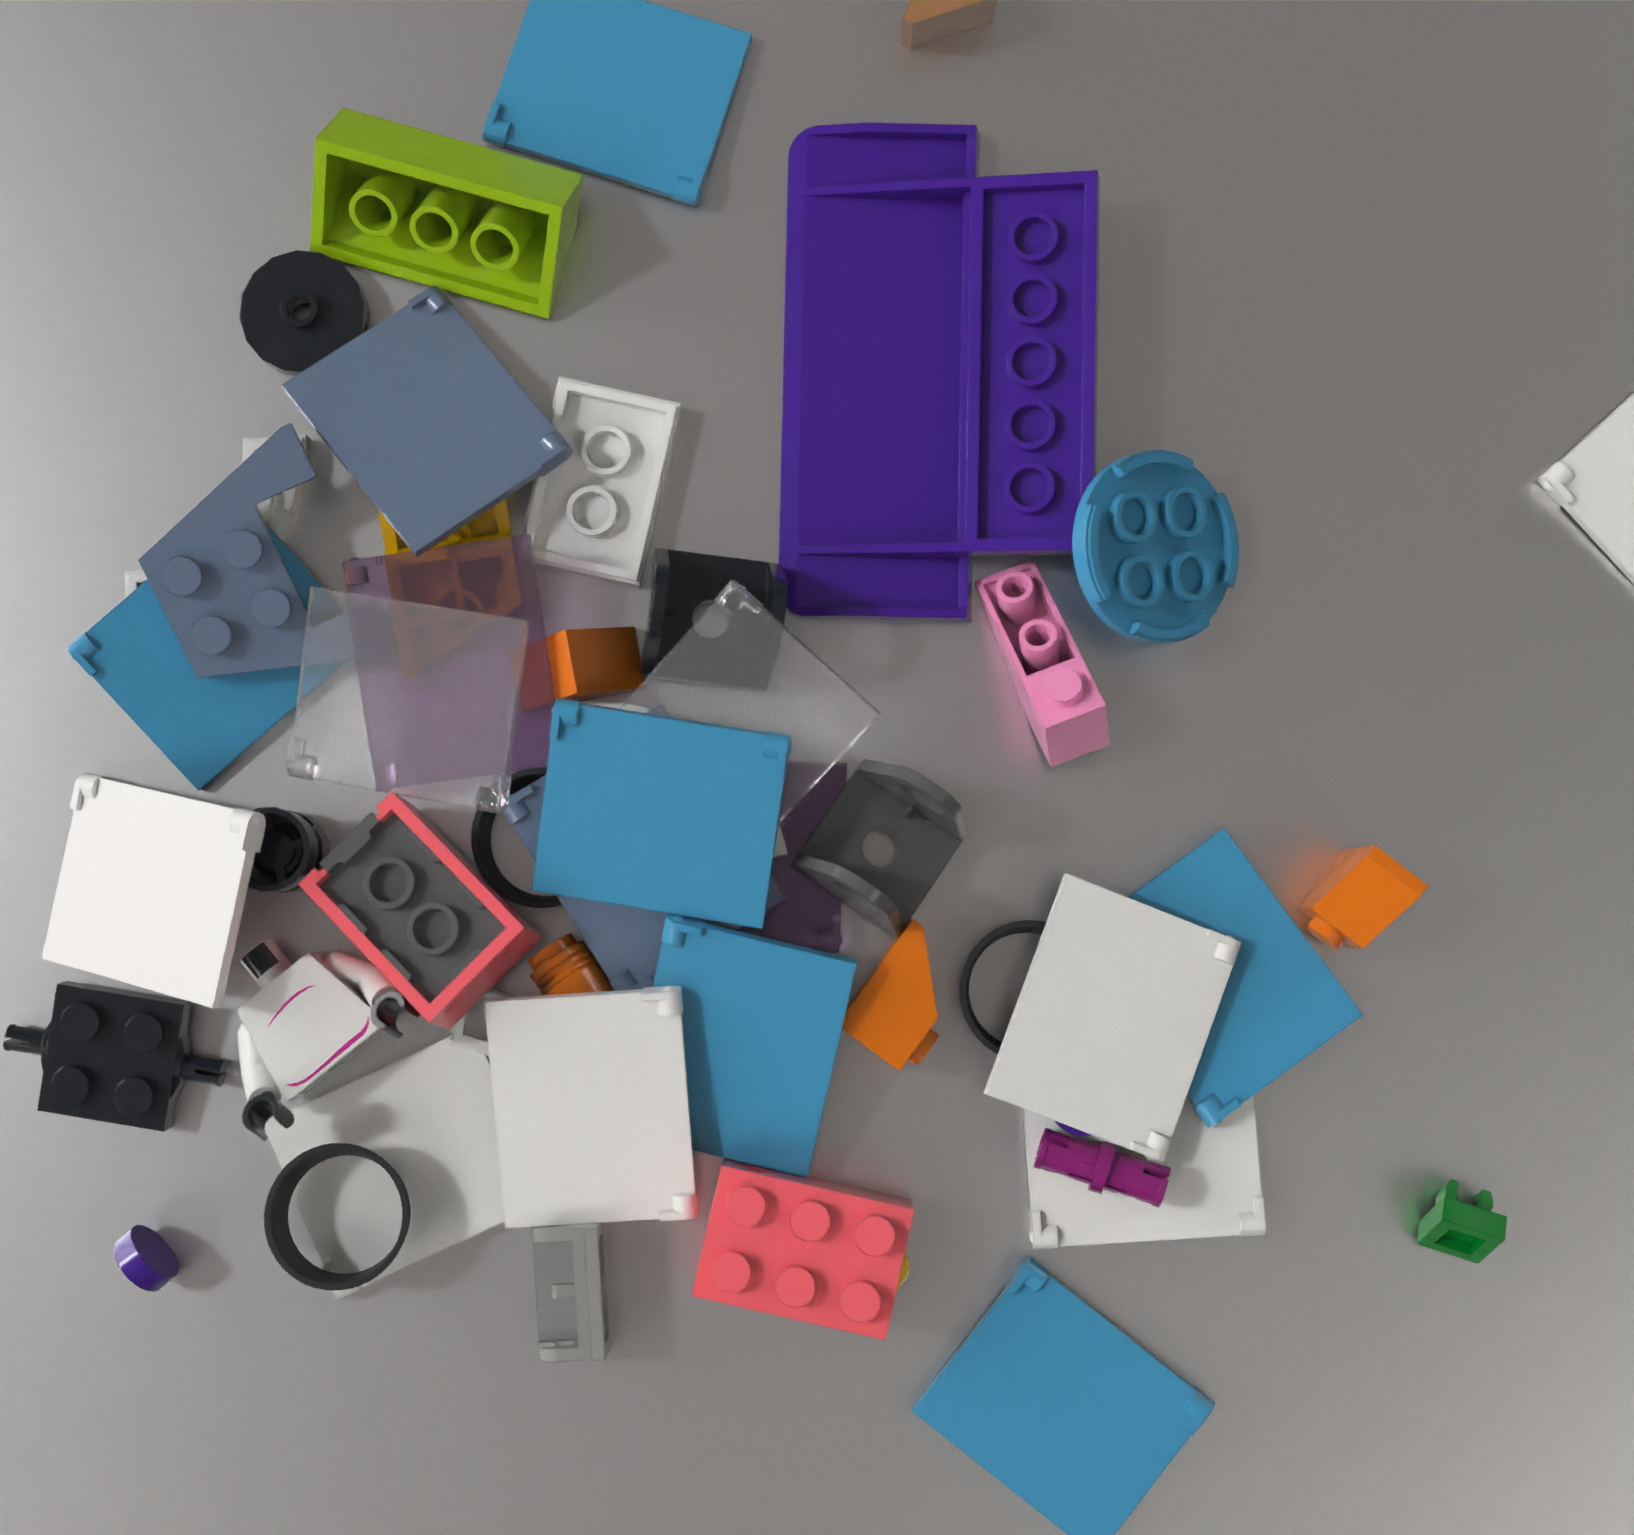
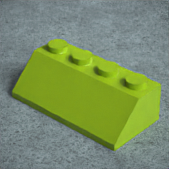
M342 108L315 138L310 252H321L338 261L424 285L438 286L442 290L549 319L554 308L577 229L584 174Z

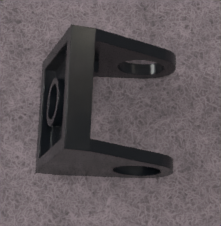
M655 548L640 676L765 691L779 654L785 623L788 582L781 564ZM714 603L723 608L728 617V626L723 634L717 637H706L695 629L692 615L699 605Z

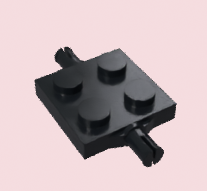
M71 981L57 984L52 1019L46 1030L10 1024L4 1037L11 1039L3 1041L5 1051H16L41 1056L43 1077L37 1111L162 1132L172 1127L177 1094L186 1080L221 1087L226 1077V1073L222 1072L227 1069V1060L225 1059L218 1060L190 1055L187 1028L192 1002Z

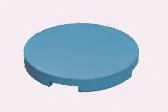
M1144 451L1130 454L1111 462L1088 485L1078 505L1072 535L1073 561L1078 582L1087 602L1095 614L1110 629L1129 640L1139 643L1161 644L1178 642L1202 632L1210 625V619L1221 604L1227 588L1234 587L1239 563L1238 533L1234 515L1225 494H1217L1207 478L1193 466L1194 462L1192 459L1172 451Z

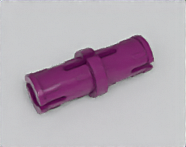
M1046 1127L1044 1128L1033 1165L1034 1168L1058 1173L1089 1184V1191L1101 1194L1103 1189L1152 1204V1206L1158 1208L1163 1201L1169 1180L1166 1178H1169L1171 1167L1147 1162L1115 1151V1144L1102 1141L1101 1146L1052 1131V1129Z

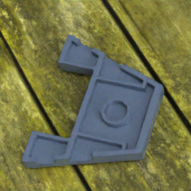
M291 423L280 427L138 560L197 678L386 657L401 652V647L377 599L323 624L315 625L257 507L259 503L318 477Z

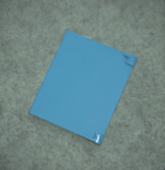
M530 0L496 99L492 102L485 122L483 141L696 207L699 199L702 197L707 172L752 41V34L644 0Z
M265 522L315 625L323 624L347 613ZM148 579L87 632L82 633L66 647L72 659L77 661L99 683L197 790L204 787L348 662L341 661L197 678Z
M556 698L552 708L549 736L550 746L532 891L762 929L766 915L789 754L792 751L791 735L754 731Z
M1225 828L1128 897L1203 928L1213 930L1225 936L1230 935L1242 943L1187 1094V1098L1194 1106L1193 1108L1207 1127L1221 1123L1224 1117L1241 1106L1242 1103L1363 1016Z
M666 915L652 987L680 986L682 988V1018L693 1150L808 1178L858 960L707 924L704 920L687 916Z
M1029 1257L1024 1263L1020 1264L1019 1269L1006 1284L1002 1293L912 1407V1412L1067 1535H1115L1191 1435L1193 1436L1210 1415L1215 1402L1198 1388L1190 1385L1049 1274L1050 1272Z

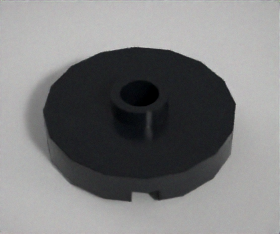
M295 250L272 257L253 273L242 293L239 319L246 341L268 366L296 376L364 333L369 311L362 288L342 263L321 252ZM298 304H311V312L305 319H293L292 313Z

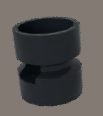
M277 807L256 808L252 810L264 815L266 827L260 853L255 852L248 887L261 892L291 893L303 891L298 883L314 868L321 870L323 867L319 863L330 853V841L323 827L312 817Z

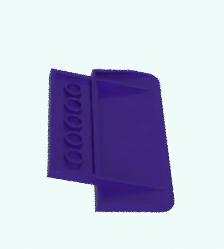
M869 122L819 125L807 128L794 139L788 154L778 564H781L788 582L786 606L788 610L804 618L971 622L972 556L1073 554L1072 535L1078 505L1088 485L1096 476L1100 177L1098 170L979 177L980 133L976 125Z

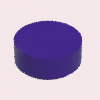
M134 1226L116 1241L114 1245V1256L119 1268L134 1285L143 1290L159 1291L179 1272L178 1261L173 1250L159 1234L146 1226Z

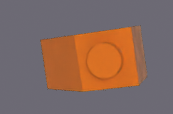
M1376 845L1342 849L1297 910L1311 920L1306 929L1330 948L1338 951L1343 944L1346 948L1363 949L1418 900L1428 888V885Z
M910 919L899 937L895 939L848 1004L842 1028L898 1071L902 1069L907 1060L918 1066L939 1037L936 1032L931 1030V1027L938 1019L924 927L914 919Z

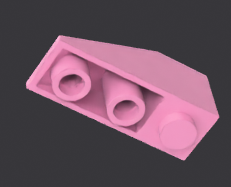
M1034 560L975 581L976 589L1026 717L1050 768L1109 746L1106 704Z

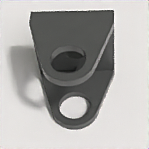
M864 759L853 772L790 866L893 938H897L968 834L963 808L948 792L912 769ZM872 831H882L888 834L895 843V857L886 867L874 866L864 857L862 850L863 841Z

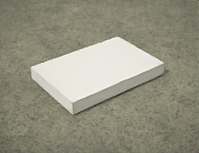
M559 376L549 422L572 447L573 453L564 463L546 475L542 476L541 474L535 478L516 559L522 563L641 589L682 413L681 403Z

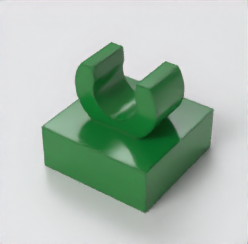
M1451 1179L1437 1193L1436 1205L1419 1221L1417 1244L1479 1264L1505 1241L1507 1216L1491 1212L1493 1197L1490 1191L1484 1189L1472 1199L1471 1205L1460 1202L1457 1197L1458 1181Z

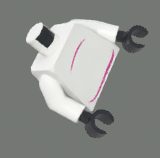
M272 938L262 942L240 961L261 988L258 993L238 1009V1014L242 1021L237 1031L240 1068L248 1102L243 1109L242 1123L262 1141L268 1139L265 1133V1125L272 1116L286 1129L291 1127L294 1123V1115L280 1103L281 1095L287 1102L305 1096L384 1031L397 1038H401L403 1033L398 1031L396 1021H398L397 1017L403 1010L417 1018L421 1014L370 961L341 951L331 952L326 955L322 952H309L292 965Z

